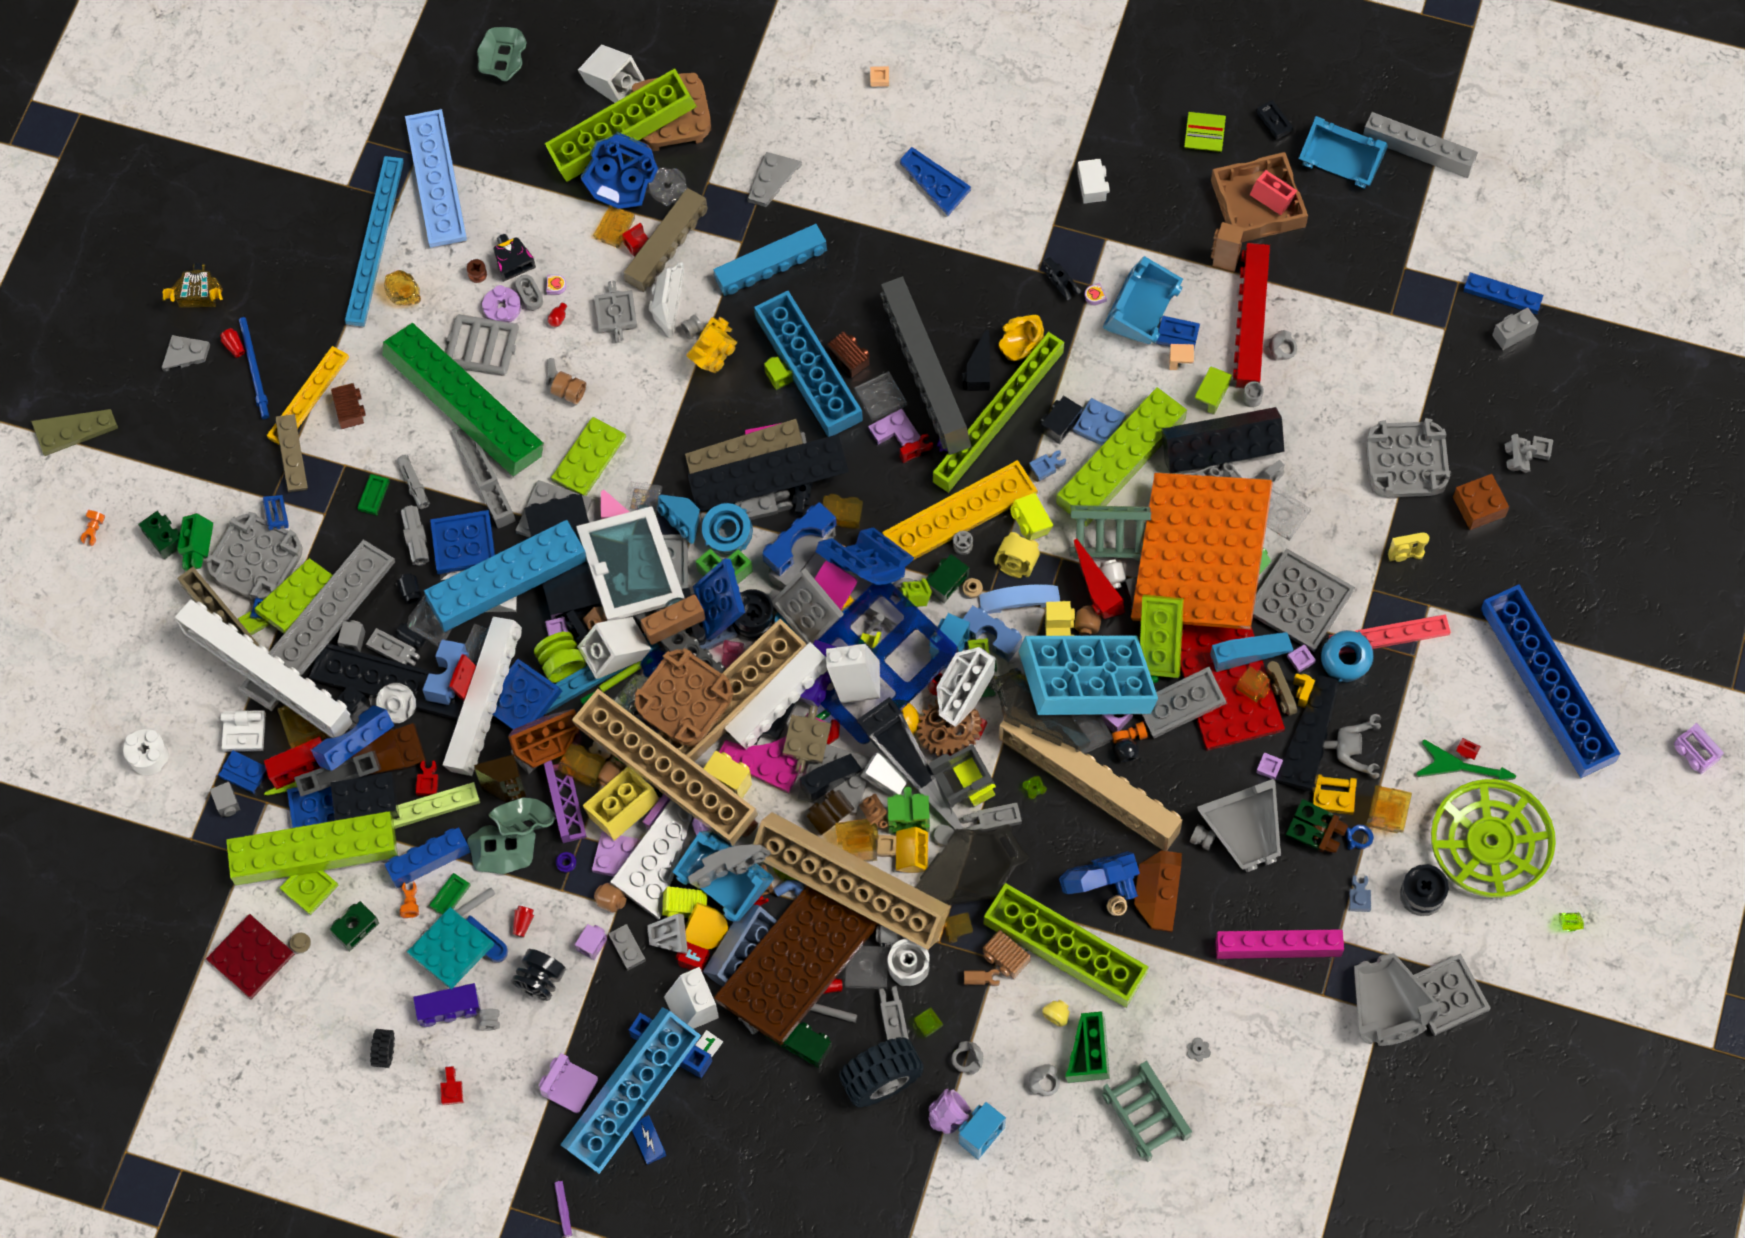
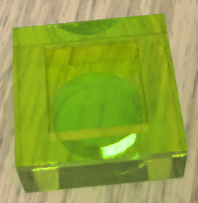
M1580 912L1559 913V923L1562 930L1576 931L1584 929V921Z
M929 1008L914 1019L915 1024L926 1038L943 1027V1023L932 1008Z

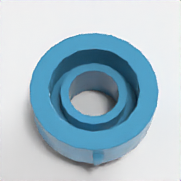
M730 503L719 504L710 509L702 522V534L706 541V547L710 546L714 551L724 555H732L738 549L740 551L745 550L753 535V525L746 514L747 510ZM727 522L735 523L736 532L734 535L727 538L720 536L719 530L723 524Z
M1344 630L1337 632L1326 641L1321 652V662L1330 677L1337 679L1338 682H1352L1361 678L1369 671L1373 662V649L1368 639L1360 631ZM1349 647L1355 651L1356 661L1354 664L1347 665L1340 660L1339 651L1341 648Z

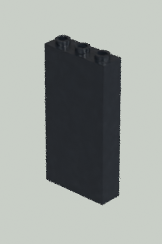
M570 494L566 498H554L546 503H533L524 508L531 537L567 520L580 541L576 526L589 523L582 494ZM590 532L589 535H590V538H591V541H592V544H593L595 553H596V555H597L596 548H595V544H594V540H593V536H592V532ZM587 561L543 583L552 620L562 617L567 619L566 613L572 610L579 616L589 613L594 607H602Z

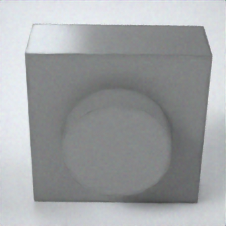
M1534 436L1532 445L1537 447V453L1532 455V457L1549 460L1553 440Z
M1278 460L1265 470L1263 479L1278 481L1284 474L1285 465Z

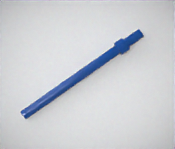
M245 317L239 319V324L256 391V404L260 408L262 419H268L267 396L264 395L247 320Z

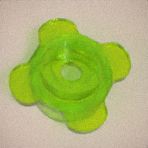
M1034 776L1028 781L1023 782V788L1027 790L1028 797L1031 799H1035L1039 794L1046 793L1047 788L1043 786L1039 776Z

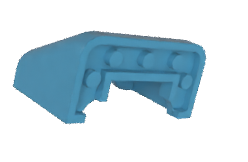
M1316 116L1299 160L1303 161V166L1311 169L1313 166L1353 180L1355 181L1354 185L1365 189L1366 186L1371 185L1388 145L1384 141H1374L1371 137L1368 138L1336 126L1333 123L1329 124L1325 119Z
M1143 256L1130 270L1104 322L1103 328L1111 333L1148 345L1152 342L1155 343L1160 335L1157 326L1170 299L1174 295L1177 297L1183 288L1180 286L1183 278Z
M713 831L699 832L673 870V873L677 875L678 881L687 885V883H690L688 876L704 867L703 858L733 846ZM754 864L742 874L736 875L728 871L727 875L715 879L709 886L701 889L724 907V916L734 922L741 920L770 886L774 877L758 864Z

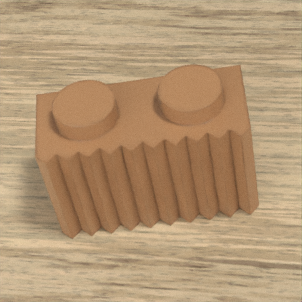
M1001 930L983 947L984 958L991 964L995 962L1000 967L999 970L1004 976H1011L1013 979L1031 960V956Z

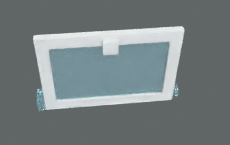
M641 504L636 508V511L576 526L607 621L668 607L685 599L652 506L648 507L646 504Z

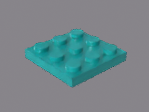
M450 907L407 953L452 990L495 944Z

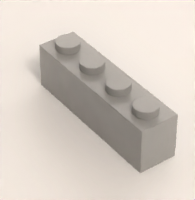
M835 527L823 538L809 535L797 540L791 551L794 564L781 576L777 575L770 568V582L783 590L808 564L816 552L818 542L836 536Z

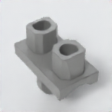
M1518 434L1511 435L1512 440L1505 443L1506 452L1514 456V458L1507 460V468L1513 472L1519 470L1524 473L1530 472L1529 460H1532V455L1537 453V447L1531 445L1529 440L1518 437Z

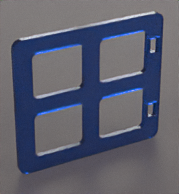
M873 583L843 612L844 615L818 641L832 645L837 639H842L848 646L866 644L851 629V625L880 597L887 599L904 616V619L875 648H870L869 646L868 648L879 659L880 678L895 691L896 694L892 700L901 711L951 662L955 653H958L959 650L956 644L892 583L883 585ZM894 593L901 599L897 604L890 599ZM919 630L939 649V652L909 682H905L885 660L913 631ZM934 632L942 638L937 643L931 638ZM835 687L830 691L826 690V697L820 705L858 743L863 745L869 743L870 740L857 723V719L840 702Z

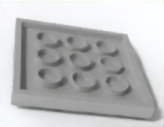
M1286 548L1256 594L1253 617L1280 633L1287 632L1290 639L1302 646L1305 645L1307 649L1315 652L1353 594L1355 587Z

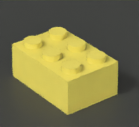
M626 767L589 799L583 807L589 818L615 841L652 809L659 798L650 784L631 768Z

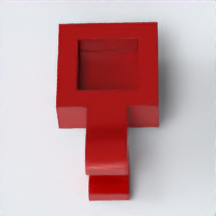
M928 434L922 435L919 438V442H909L900 448V458L903 463L920 456L921 452L933 448L932 442L929 444L923 443L928 440Z
M454 1066L445 1067L447 1082L440 1083L442 1105L464 1103L462 1081H456V1069Z

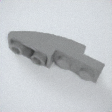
M749 844L729 847L703 858L704 867L688 876L690 884L699 889L705 888L715 879L727 875L728 871L736 875L745 873L752 865L763 862L767 856L771 855V852L762 845Z

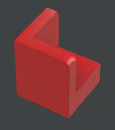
M641 223L622 234L624 245L634 257L649 239L644 233Z

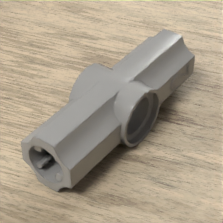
M407 506L401 510V515L405 527L403 529L406 544L409 546L412 564L418 566L425 565L429 562V556L425 543L427 542L424 527L421 525L418 507Z

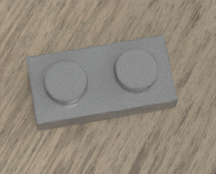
M627 924L608 933L627 971L646 961Z

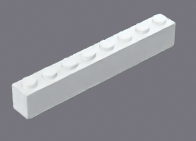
M498 617L492 618L443 762V766L451 772L472 776L475 770L474 765L478 764L477 760L480 751L484 747L486 733L490 729L492 714L496 711V704L499 695L502 693L505 677L509 673L511 659L515 655L517 641L521 637L522 627L514 620Z

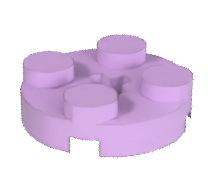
M498 285L485 295L482 307L487 319L512 322L520 314L521 302L514 290ZM504 302L506 307H500L499 309L498 304Z

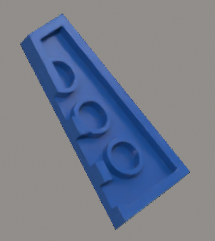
M913 147L900 159V164L947 216L952 213L971 191V186Z

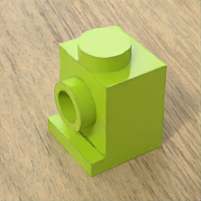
M772 357L764 363L765 373L776 390L793 382L791 370H788L786 363H781L778 357Z
M922 578L921 581L902 582L898 590V596L905 607L927 606L932 593L925 578Z

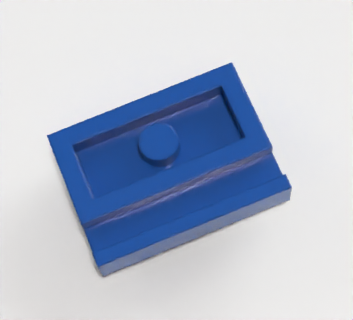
M1162 315L1159 328L1160 335L1156 344L1169 347L1171 344H1193L1195 349L1200 323Z
M233 750L218 776L231 784L255 794V790L266 776L267 770L266 766Z

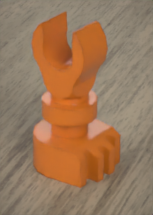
M88 510L86 516L91 522H88L87 530L81 535V541L84 544L86 538L90 536L89 544L93 546L96 543V530L99 529L98 523L103 524L105 515Z
M1144 722L1135 724L1136 728L1134 729L1130 727L1128 730L1112 733L1114 744L1124 738L1135 739V736H1139L1140 740L1147 739L1148 735Z
M413 881V888L406 890L404 882L402 890L406 898L404 899V905L400 908V915L403 918H414L419 915V906L416 904L415 898L417 886Z

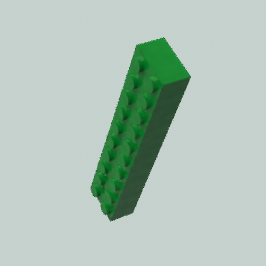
M413 322L383 341L382 355L513 477L542 457L544 443Z

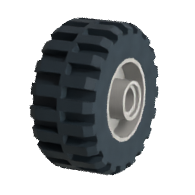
M897 1037L881 1042L850 1060L841 1069L839 1079L852 1104L857 1107H867L884 1099L886 1100L901 1090L906 1089L922 1075L924 1066L911 1041L905 1037Z

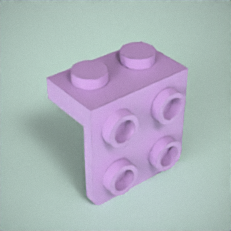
M560 1053L558 1058L555 1057L552 1060L549 1074L547 1076L544 1075L539 1084L542 1096L574 1113H580L596 1086L598 1078L596 1075L571 1063L568 1056Z

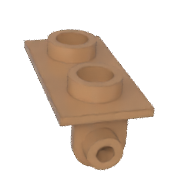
M873 794L865 798L859 806L870 824L876 823L879 828L887 827L888 819L885 815L888 812L877 795Z

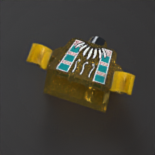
M195 263L193 271L183 272L182 277L171 288L163 290V300L170 298L174 302L176 297L179 307H216L215 299L223 300V288L218 280L211 276L209 271H205L204 264Z

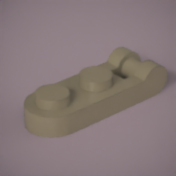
M1271 661L1268 663L1266 672L1268 679L1273 681L1272 688L1275 695H1279L1281 700V710L1283 713H1287L1288 716L1296 714V703L1282 670L1277 662Z

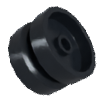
M1429 864L1415 866L1405 875L1400 889V900L1404 907L1412 914L1430 916L1438 912L1444 904L1449 891L1448 879L1435 866Z

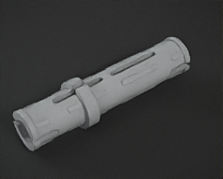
M402 455L398 457L397 463L408 483L409 493L414 497L418 509L428 507L430 502L425 495V488L419 482L409 456Z

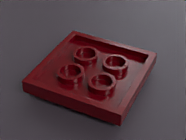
M249 914L206 960L252 1000L295 954Z

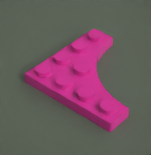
M786 736L772 743L753 745L747 750L741 744L725 740L719 753L725 752L730 755L733 761L737 763L742 762L747 765L751 776L788 794L800 774L801 765L799 772H795L798 760L782 755Z

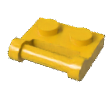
M1319 774L1316 789L1313 793V804L1330 813L1353 815L1357 779L1322 777V774ZM1321 785L1348 787L1349 792L1322 790Z

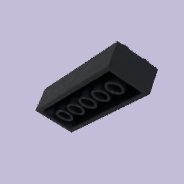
M1276 407L1162 428L1164 459L1170 473L1285 452L1282 416Z

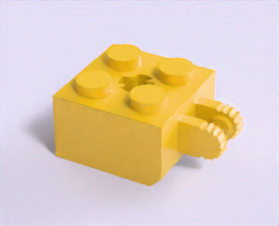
M708 324L686 356L701 369L716 373V371L723 367L727 356L734 352L735 345L738 342L722 329Z

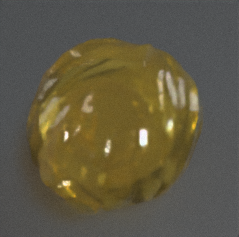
M397 270L385 276V293L392 303L399 306L420 303V288L410 273L407 274L402 270Z

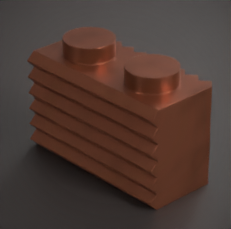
M842 332V334H839V336L827 344V353L851 378L869 365V353L865 348H860L857 345V341L852 335L848 336L845 332Z
M354 383L331 388L341 429L364 424L363 417L366 416L364 405L359 404V400L362 399L360 389H356Z

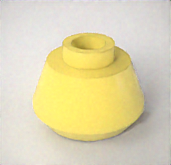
M1061 1000L1052 1001L1043 1007V1015L1053 1024L1059 1027L1065 1026L1070 1014L1069 1006Z

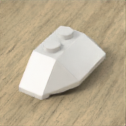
M678 262L667 268L657 276L656 284L653 283L652 286L654 300H650L649 312H652L653 320L669 338L674 336L684 275L683 262Z
M980 647L955 653L937 685L939 716L956 727L976 707L994 675L995 657Z

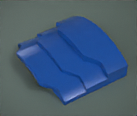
M874 527L861 530L855 545L844 547L831 538L819 541L816 548V553L831 564L833 563L876 585L892 583L903 578L905 567L914 559L912 555Z

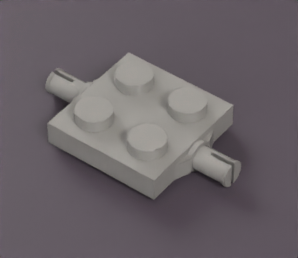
M609 281V292L594 296L599 333L615 331V340L619 342V335L620 341L624 340L622 330L637 327L632 290L617 291L616 281H612L613 287L611 281Z

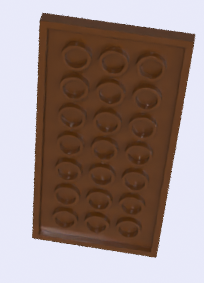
M806 886L717 993L714 1000L782 1045L874 932L879 923Z

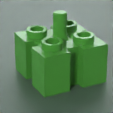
M905 787L903 789L904 796L896 794L892 797H887L889 834H896V831L912 827H918L930 832L929 796H924V794L920 793L912 795V788Z

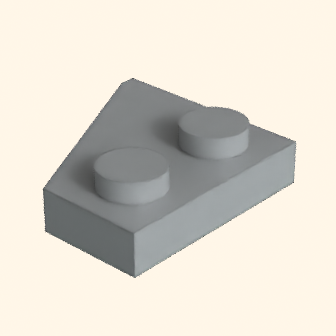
M172 335L162 365L163 371H170L169 368L177 366L183 368L191 364L205 362L210 343L208 341Z
M678 913L648 925L649 945L685 954L688 953L683 914Z

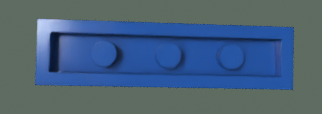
M1471 272L1463 291L1521 310L1529 308L1534 314H1538L1544 296Z

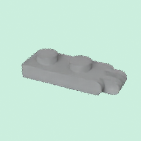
M377 628L366 643L367 648L395 662L415 666L416 662L410 658L412 657L415 660L420 658V655L415 653V648Z

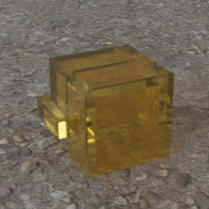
M1376 785L1365 826L1397 834L1398 832L1403 833L1412 793Z
M868 819L835 823L838 845H842L843 850L866 862L877 861L875 840H878L879 836L876 823L871 825Z

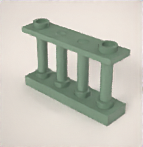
M1071 505V518H1075L1077 521L1076 538L1083 547L1084 522L1087 519H1095L1096 547H1084L1091 557L1133 558V560L1140 561L1144 538V522L1151 520L1150 507ZM1106 519H1114L1116 521L1115 548H1103L1104 521ZM1126 520H1134L1136 522L1135 548H1123L1124 522ZM1069 547L1070 556L1078 559L1075 547Z
M1146 1060L1139 1065L1138 1075L1113 1090L1110 1089L1108 1084H1105L1102 1096L1108 1105H1112L1137 1145L1136 1151L1141 1158L1145 1157L1146 1161L1149 1162L1152 1159L1150 1151L1175 1136H1181L1183 1141L1191 1137L1192 1130ZM1142 1082L1148 1084L1151 1089L1148 1094L1122 1108L1117 1100L1118 1096ZM1158 1100L1162 1106L1160 1108L1161 1111L1134 1126L1128 1115L1151 1101ZM1169 1118L1173 1124L1172 1129L1145 1144L1139 1133L1162 1119Z

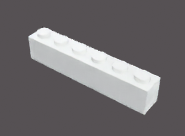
M809 642L725 729L746 750L753 746L760 735L768 731L772 723L777 718L782 717L786 709L792 703L797 702L800 695L806 689L812 687L815 680L827 671L826 657Z

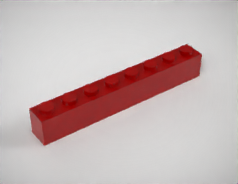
M1247 243L1246 250H1242L1241 261L1245 262L1244 267H1241L1240 278H1243V284L1240 283L1239 295H1242V301H1238L1237 312H1241V318L1237 317L1236 329H1240V333L1236 334L1235 346L1239 347L1238 352L1235 351L1234 363H1237V369H1233L1232 379L1236 380V388H1245L1249 382L1260 383L1270 245Z

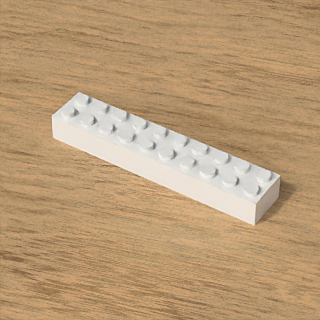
M190 599L175 616L184 634L331 738L343 735L353 724L350 718L351 714L347 711V706L342 701L333 700L331 694L325 689L320 691L315 687L316 684L309 678L303 679L295 668L286 667L282 659L278 656L272 657L269 655V651L262 645L256 646L248 635L244 634L242 636L239 634L235 626L231 623L227 625L222 622L223 619L218 614L208 612L207 607L201 602L195 603Z

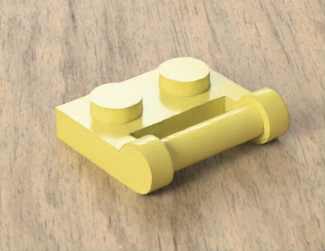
M1417 533L1393 538L1388 552L1389 561L1396 560L1401 562L1410 557L1422 559L1425 553L1424 547L1429 542V535L1427 533Z

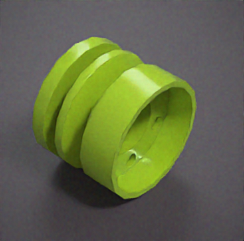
M559 632L550 635L540 641L534 648V654L538 658L539 664L543 666L546 678L552 683H558L586 666V661L577 649V644L570 632Z

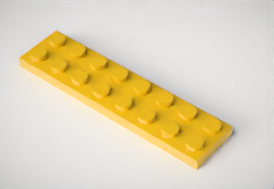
M1017 460L883 531L882 534L914 557L913 560L953 540L957 532L969 531L1010 509L1016 499L1033 493L1038 494V490Z

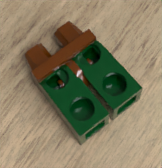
M1302 799L1285 837L1294 839L1321 852L1325 850L1336 853L1340 843L1330 837L1333 832L1344 836L1348 825L1340 821L1339 816L1333 815Z

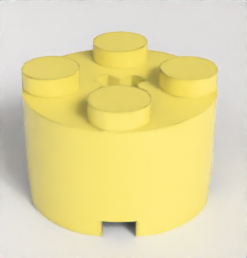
M1011 532L1003 539L994 562L996 566L999 564L1001 566L1000 570L1009 576L1021 578L1022 575H1026L1027 578L1031 575L1039 558V544L1034 540H1028L1020 537L1015 532Z

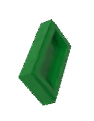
M370 474L357 507L358 511L377 516L390 483L388 478Z
M453 873L430 903V908L441 915L450 907L454 909L471 886L470 883Z

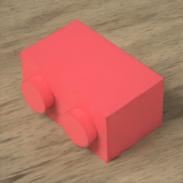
M1265 170L1256 180L1250 196L1279 215H1282L1290 206L1297 190Z

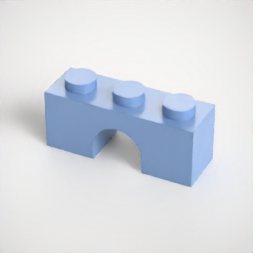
M972 605L963 618L970 622V638L972 640L978 639L984 633L993 634L996 640L992 644V652L1007 662L1012 659L1022 644V636L1019 631L1014 628H1008L998 618H992L983 608H977Z
M441 640L435 657L439 667L447 669L439 675L429 673L423 688L427 701L449 705L451 698L455 697L456 693L449 685L461 655L464 654L469 658L465 644Z

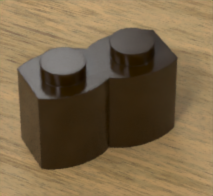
M832 789L824 796L826 799L820 805L816 802L808 809L810 813L806 816L821 835L825 834L855 809L841 790L835 792Z

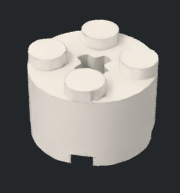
M148 729L138 730L129 734L125 739L123 746L124 757L131 768L139 774L145 776L154 775L161 771V768L167 763L169 758L168 748L156 731Z
M908 939L896 942L888 954V971L892 979L901 986H913L922 982L929 972L928 950ZM908 960L912 964L908 965L905 961Z

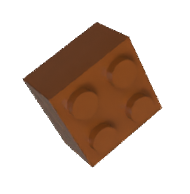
M1492 474L1456 487L1453 495L1470 530L1506 517L1509 505Z

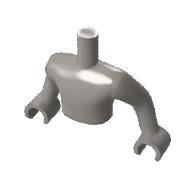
M1373 714L1369 722L1340 728L1337 741H1325L1324 749H1337L1339 761L1354 770L1369 773L1374 779L1378 778L1379 773H1372V771L1380 769L1379 765L1375 763L1369 766L1351 759L1350 756L1362 753V735L1359 732L1370 728L1379 729L1381 724L1374 723V721L1381 720V717L1378 714Z

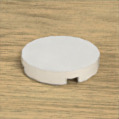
M391 683L384 686L378 692L376 706L386 709L393 723H401L408 720L414 714L416 698L407 686L401 683Z

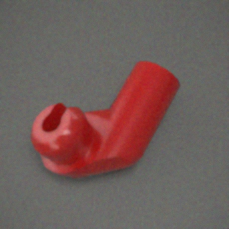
M831 719L827 740L828 745L839 738L841 721L838 719Z

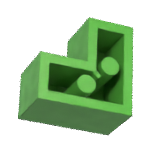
M709 549L696 560L697 571L704 577L722 559ZM739 549L727 558L731 559L737 584L753 572L752 562Z

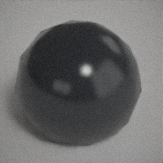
M1124 738L1115 744L1114 755L1121 763L1129 762L1138 758L1139 747L1132 739Z

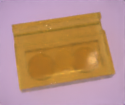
M610 205L593 235L594 239H599L603 243L619 249L623 242L622 234L630 229L635 220V215L622 209L613 208Z

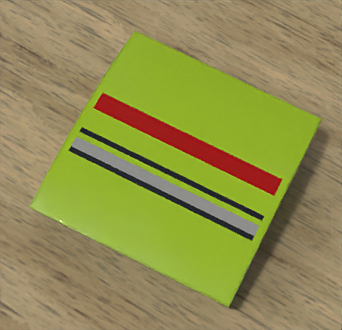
M1188 112L1184 148L1222 152L1226 116Z

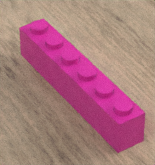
M1343 930L1218 931L1216 935L1217 959L1341 957L1344 951Z

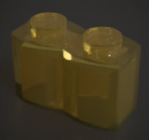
M836 494L824 496L823 506L836 517V526L859 529L863 501L856 497L843 499Z
M570 744L559 762L558 769L562 773L594 787L606 761L599 754L588 753L581 745Z

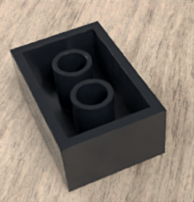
M392 772L330 782L335 821L389 811L393 819L400 818L395 779Z

